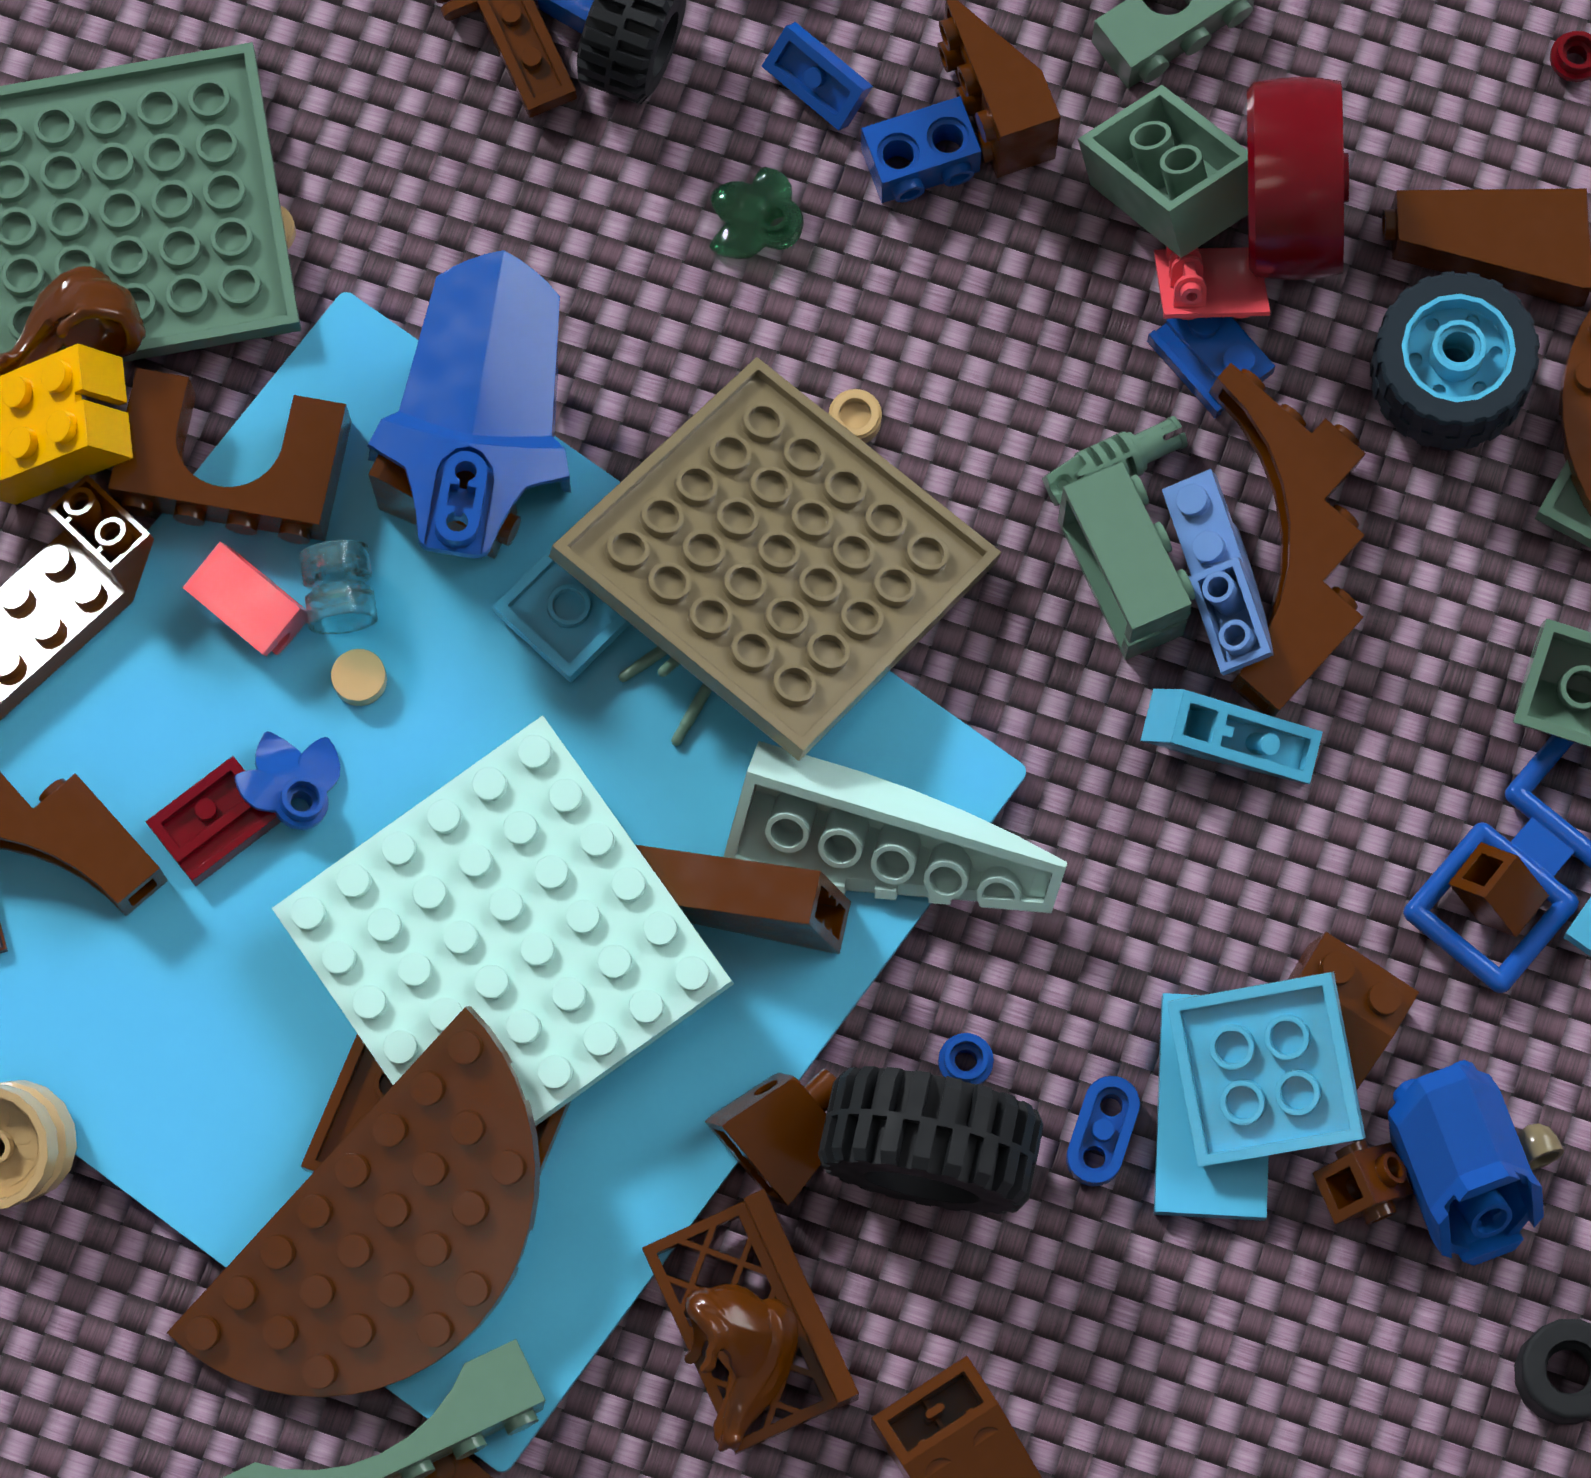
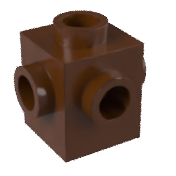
M1366 1140L1352 1143L1335 1152L1338 1160L1312 1173L1334 1224L1361 1217L1364 1218L1366 1225L1374 1224L1396 1214L1397 1209L1394 1203L1414 1194L1406 1177L1405 1165L1400 1157L1396 1155L1391 1142L1369 1147Z

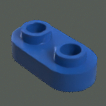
M1105 1076L1093 1082L1086 1092L1066 1154L1067 1168L1073 1178L1081 1184L1092 1187L1105 1185L1113 1180L1120 1170L1140 1108L1139 1095L1135 1087L1126 1079L1118 1076ZM1108 1098L1115 1099L1121 1106V1112L1115 1116H1108L1102 1112L1100 1103ZM1096 1150L1103 1155L1104 1164L1098 1168H1091L1085 1164L1083 1155L1087 1151Z

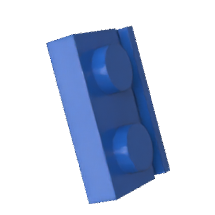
M1232 317L1196 318L1192 320L1170 318L1158 330H1153L1148 334L1147 342L1215 419L1225 409L1211 396L1209 391L1216 378L1230 363L1240 371L1242 369L1251 371L1262 382L1272 375L1275 370V365Z

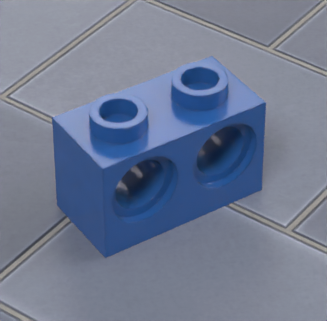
M961 96L861 128V150L881 203L894 199L896 202L911 201L921 196L925 189L943 183L946 186H957L970 180L974 173L980 172L982 151ZM949 140L958 144L960 148L952 153H944L939 151L935 145L940 141ZM894 156H901L909 160L911 164L902 169H894L889 167L885 161Z

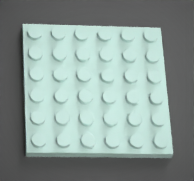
M543 715L272 907L276 916L392 1085L400 1079L465 1007L471 1006L492 1029L511 1058V1066L519 1080L524 1097L530 1102L535 1126L734 985Z

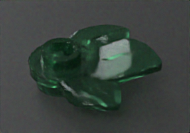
M762 167L754 177L752 184L742 181H730L720 185L711 192L712 206L719 218L725 222V225L715 235L709 245L710 249L716 254L733 259H748L765 247L777 250L789 248L800 238L804 226L803 214L797 204L792 201V185L787 177L778 170ZM784 217L778 225L770 226V223L775 219Z

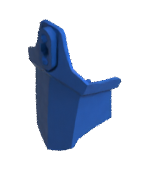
M505 250L466 260L436 276L400 409L398 412L380 420L367 446L370 450L368 461L375 462L378 454L405 469L416 513L418 542L424 550L429 552L473 559L483 558L490 552L501 526L525 489L560 481L562 491L571 493L566 451L554 438L558 385L560 296L534 269ZM460 471H469L475 475L472 480L468 481L467 489L459 487L460 479L457 478L456 474ZM452 521H461L467 527L461 531H453L448 528L447 524Z

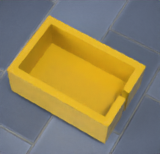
M77 343L0 376V501L17 505L82 479L86 475L90 476L133 458L128 412L82 400V395L118 406L127 403L122 357Z

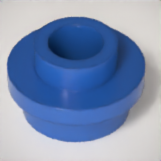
M961 1033L949 1038L943 1044L938 1057V1066L943 1077L949 1076L962 1079L964 1082L980 1085L990 1076L994 1063L993 1053L988 1043L981 1037L971 1033ZM962 1053L971 1054L976 1060V1066L970 1071L960 1070L955 1063L957 1056Z

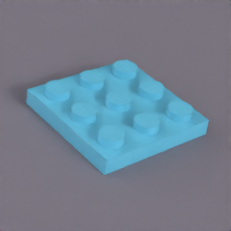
M1334 971L1167 1002L1198 1167L1366 1138Z

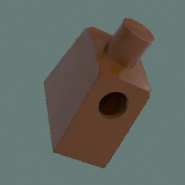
M823 1068L803 1086L792 1075L774 1074L711 1115L705 1123L760 1189H765L770 1200L789 1205L821 1165L818 1151L826 1119L825 1112L828 1110L833 1082L837 1078Z

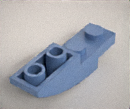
M1209 469L1163 488L1162 492L1191 574L1188 577L1195 592V600L1220 673L1224 676L1273 656L1268 624L1255 577L1239 529L1233 523L1217 475Z

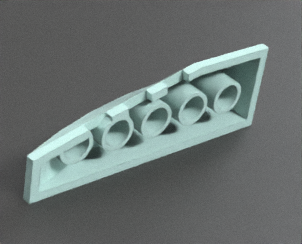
M761 741L757 743L746 773L723 856L726 858L818 870L844 895L846 891L875 893V899L896 900L897 895L928 897V903L950 905L952 899L978 901L979 906L983 908L1052 913L1067 866L1066 861L1023 838L925 794L876 776L805 755L798 761L783 748Z

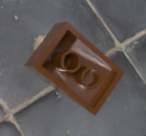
M1325 932L1307 946L1288 979L1334 971L1356 1089H1358L1395 1035L1419 991L1328 932Z

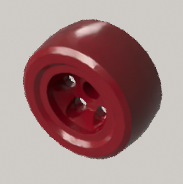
M1288 77L1253 82L1247 89L1249 270L1255 277L1286 280L1315 279L1343 274L1344 202H1349V154L1344 153L1341 81L1315 77Z

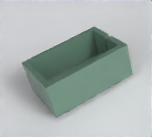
M1122 461L1063 486L1058 523L1124 659L1127 660L1183 636L1187 624L1186 619L1191 614V600L1195 599V592L1186 572L1183 569L1176 571L1167 554L1172 551V546L1165 528L1160 522L1153 524L1144 507L1149 504V499L1141 479L1136 474L1130 477Z

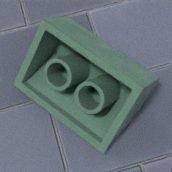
M1546 619L1540 625L1524 675L1513 723L1591 748V632L1551 619Z

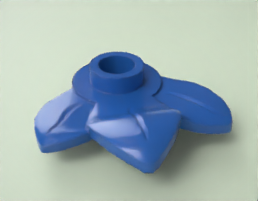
M265 732L255 753L256 769L243 771L235 775V783L241 797L256 810L275 813L278 819L290 828L306 830L317 826L323 820L328 810L327 793L333 788L340 777V763L335 746L328 737H323L309 745L301 754L297 748L272 732ZM295 798L304 799L309 805V810L301 812L294 809L291 805V800Z

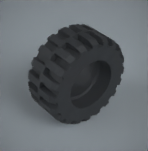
M864 1066L862 1069L853 1067L844 1071L833 1082L818 1156L823 1169L829 1175L836 1176L840 1181L847 1184H854L861 1189L878 1192L887 1197L908 1200L930 1207H943L954 1211L964 1210L986 1214L987 1212L995 1214L1014 1213L1030 1197L1043 1133V1122L1037 1109H1033L1029 1103L1018 1101L1015 1096L1005 1092L994 1091L992 1088L984 1085L971 1084L962 1081V1079L932 1075L929 1072L918 1070L914 1072L894 1067H887L886 1069L875 1066Z

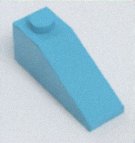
M1153 688L1140 741L1186 755L1310 784L1323 732L1185 689Z

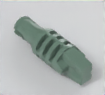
M1170 416L1165 421L1135 435L1131 432L1122 431L1075 453L1074 457L1042 477L1044 486L1054 506L1060 505L1063 486L1122 461L1130 477L1135 474L1139 477L1147 470L1148 463L1178 449L1186 448L1188 442L1185 432L1168 440L1163 439L1164 435L1181 428V423L1175 416Z

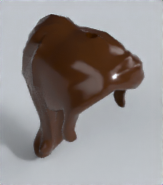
M78 266L61 273L39 293L23 332L15 346L6 353L0 354V376L54 354L62 346L70 347L77 343L120 357L134 354L141 345L142 340L146 337V331L143 326V319L140 317L138 306L131 292L111 281L108 275L91 266Z
M721 1284L711 1288L695 1289L685 1299V1310L690 1316L693 1336L690 1350L685 1355L684 1360L687 1364L696 1363L701 1356L704 1343L708 1341L706 1357L699 1370L702 1373L711 1372L716 1367V1359L718 1357L729 1371L726 1395L713 1424L714 1440L719 1445L718 1450L723 1452L727 1449L733 1451L739 1449L748 1427L778 1393L790 1371L798 1343L797 1318L792 1308L781 1300L770 1298L763 1300L746 1287L737 1284Z

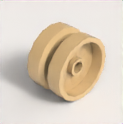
M27 1080L0 1082V1209L38 1199L56 1189L70 1172L77 1150L75 1123L65 1103L47 1087Z

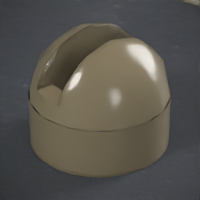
M1540 1123L1529 1124L1518 1134L1531 1170L1542 1168L1564 1154V1149L1557 1135L1548 1126Z

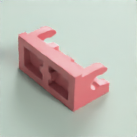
M222 542L217 544L182 587L266 657L271 651L275 655L280 654L301 628L314 616L236 550Z

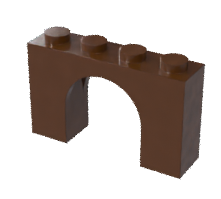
M136 368L126 410L129 415L133 458L113 466L108 487L113 499L129 514L140 517H150L153 511L171 514L176 521L192 526H203L205 521L226 524L225 527L228 530L244 535H255L258 530L278 533L279 538L296 544H308L310 539L326 540L352 423L346 404L294 395L282 448L272 467L261 477L250 483L234 487L216 486L200 480L184 465V446L196 398V393L189 377Z

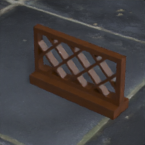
M765 1189L744 1197L743 1202L642 1247L643 1253L688 1351L692 1344L693 1327L689 1325L685 1316V1299L695 1289H701V1287L696 1286L706 1256L737 1267L731 1284L738 1285L743 1270L766 1277L771 1288L768 1298H776L792 1308L797 1318L798 1343L790 1371L778 1393L768 1405L770 1409L763 1428L744 1436L739 1449L734 1451L735 1455L835 1408H842L858 1400L859 1392ZM739 1218L748 1238L741 1258L737 1259L710 1249L716 1229ZM707 1233L703 1246L690 1241ZM677 1246L700 1253L689 1283L666 1275L658 1255ZM751 1248H753L761 1267L747 1262ZM671 1285L686 1290L681 1305ZM798 1350H800L808 1369L794 1364ZM701 1352V1356L694 1365L718 1415L723 1402L718 1387L726 1390L727 1382L714 1378L711 1372L702 1373L699 1370L706 1357V1352L704 1356ZM790 1372L812 1379L822 1401L802 1410L780 1402ZM777 1409L791 1414L772 1423Z

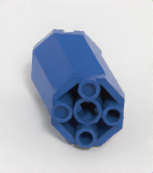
M1466 1060L1458 1061L1451 1066L1416 1079L1404 1081L1394 1091L1393 1100L1395 1104L1388 1111L1390 1142L1405 1165L1408 1180L1427 1229L1440 1254L1452 1258V1253L1458 1254L1464 1263L1475 1266L1515 1251L1524 1240L1520 1230L1528 1221L1535 1228L1544 1217L1543 1193L1541 1184L1530 1168L1499 1087L1489 1074L1478 1071L1472 1062Z

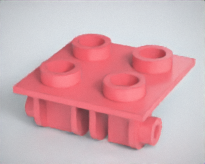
M1167 246L1166 249L1154 250L1164 319L1180 318L1192 320L1210 317L1248 318L1250 316H1270L1265 279L1255 277L1249 270V247L1196 248L1182 258Z

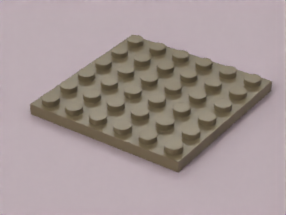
M756 357L552 545L549 557L790 755L800 761L997 563L1002 552Z

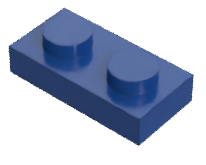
M796 22L785 26L762 64L766 71L838 131L849 126L873 87Z

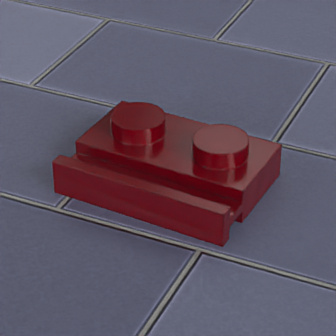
M234 756L230 757L145 821L195 886L281 822L275 813L256 810L243 800L235 783V775L245 770Z

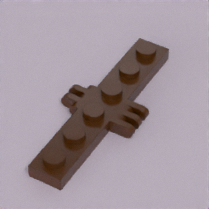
M436 0L437 3L448 2L440 9L444 19L447 21L457 19L479 9L529 118L577 99L576 89L534 0Z

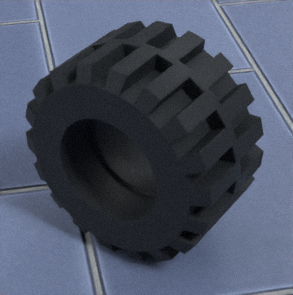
M594 0L584 25L578 49L577 73L579 82L633 103L642 104L654 92L668 66L682 26L686 0Z

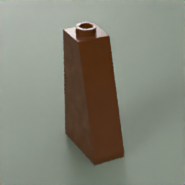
M1587 188L1396 190L1391 209H1383L1382 237L1383 241H1391L1392 259L1439 272L1454 271L1460 274H1467V272L1480 274V277L1488 280L1493 279L1503 284L1502 287L1505 289L1573 307L1584 306L1591 292V252Z
M636 845L691 923L840 954L851 901L821 871Z

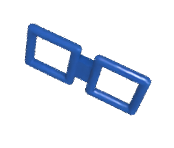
M1551 736L1505 790L1506 800L1530 819L1510 842L1487 823L1480 822L1475 824L1406 904L1403 911L1407 921L1491 990L1499 994L1507 992L1579 906L1578 897L1555 879L1554 876L1572 855L1576 856L1591 869V840L1531 793L1574 743L1555 736ZM1481 842L1517 855L1549 895L1547 900L1552 904L1499 967L1430 911L1450 888L1448 883Z

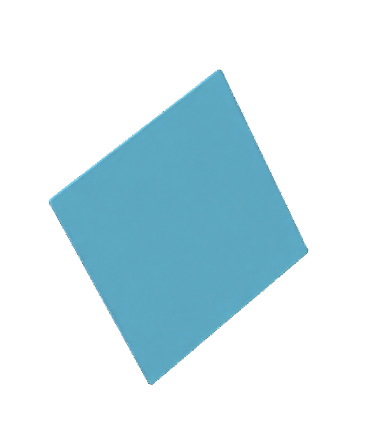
M349 292L338 295L193 474L206 483L222 487H234L250 483L265 474L278 458L294 395L344 403L347 405L352 423L326 540L310 539L308 544H296L279 538L278 533L258 530L255 535H244L228 530L225 527L226 524L205 521L203 526H192L176 521L171 514L162 513L148 530L154 541L133 602L0 720V772L32 808L40 803V795L50 784L61 778L68 780L76 773L160 867L168 880L130 914L125 916L107 897L84 880L61 867L32 856L0 849V923L8 952L0 953V1082L27 1080L45 1086L65 1103L75 1123L77 1141L75 1155L225 1268L312 1175V1173L303 1170L301 1164L357 1035V1032L276 916L272 907L542 715L635 845L719 857L724 856L746 773L758 741L781 747L713 691L679 746H674L671 739L700 689L702 682L682 665L676 667L665 677L659 676L658 669L671 657L668 654L628 681L621 682L618 678L620 672L657 647L654 642L632 624L570 683L494 613L493 605L552 548V545L620 483L619 480L556 436L554 438L566 451L571 493L562 491L560 481L525 489L516 502L517 515L521 517L517 534L509 546L501 545L495 559L489 556L473 559L424 550L418 542L417 525L379 510L368 475L374 461H368L370 450L367 446L380 420L398 412L400 409L418 340ZM219 542L236 550L314 615L280 654L275 655L271 651L267 657L262 655L182 588ZM352 649H365L376 654L382 661L387 674V684L383 694L375 702L364 706H354L344 702L337 695L331 680L332 667L337 658ZM891 671L806 754L915 790L966 811L989 823L994 821L1023 782L1026 775V768L1021 762ZM267 731L286 740L297 748L301 754L316 740L328 737L338 754L340 777L333 788L327 793L328 810L323 820L317 826L306 830L293 829L280 822L197 886L192 883L145 822L232 756L235 757L245 771L255 770V753L263 734ZM295 798L291 800V805L294 809L301 812L309 810V805L304 799ZM846 891L845 896L851 901L840 954L691 923L734 985L571 1101L540 1175L539 1199L533 1230L529 1233L524 1253L517 1266L519 1269L500 1303L484 1323L455 1350L437 1363L416 1374L384 1387L428 1419L453 1388L464 1363L516 1339L546 1400L543 1410L536 1413L539 1421L513 1435H508L505 1428L484 1438L487 1446L474 1453V1455L497 1472L504 1473L509 1471L653 1279V1272L643 1253L642 1247L692 1225L739 1163L705 1121L711 1115L774 1074L783 1073L792 1075L799 1081L930 907L932 903H928V897L897 895L896 900L875 899V893ZM675 1248L658 1255L662 1265Z

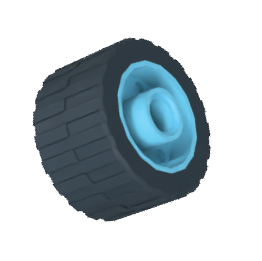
M1453 271L1443 272L1441 275L1435 277L1428 276L1419 280L1416 285L1406 288L1398 295L1397 301L1389 306L1383 317L1381 327H1379L1370 363V377H1372L1373 383L1371 389L1374 399L1378 401L1381 407L1380 411L1385 419L1389 420L1399 433L1404 437L1408 436L1417 441V444L1428 448L1432 446L1448 451H1454L1457 448L1470 449L1499 436L1501 431L1505 427L1510 426L1517 418L1521 407L1524 406L1538 370L1540 360L1538 358V350L1540 348L1539 335L1535 332V322L1530 312L1525 310L1521 304L1522 301L1514 293H1510L1502 287L1503 284L1493 279L1488 280L1480 277V274L1470 272L1460 274Z

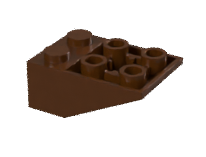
M946 0L945 18L939 21L943 41L937 44L938 52L947 73L954 71L960 87L955 89L956 97L961 96L968 117H973L978 132L975 135L982 151V163L991 162L996 178L1055 159L1061 116L1042 70L958 0Z
M968 1356L960 1359L871 1417L872 1428L905 1478H1042L999 1403Z

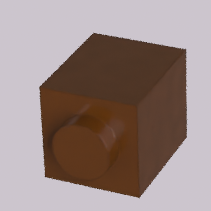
M1482 842L1448 883L1479 923L1514 937L1519 935L1549 896L1517 855Z

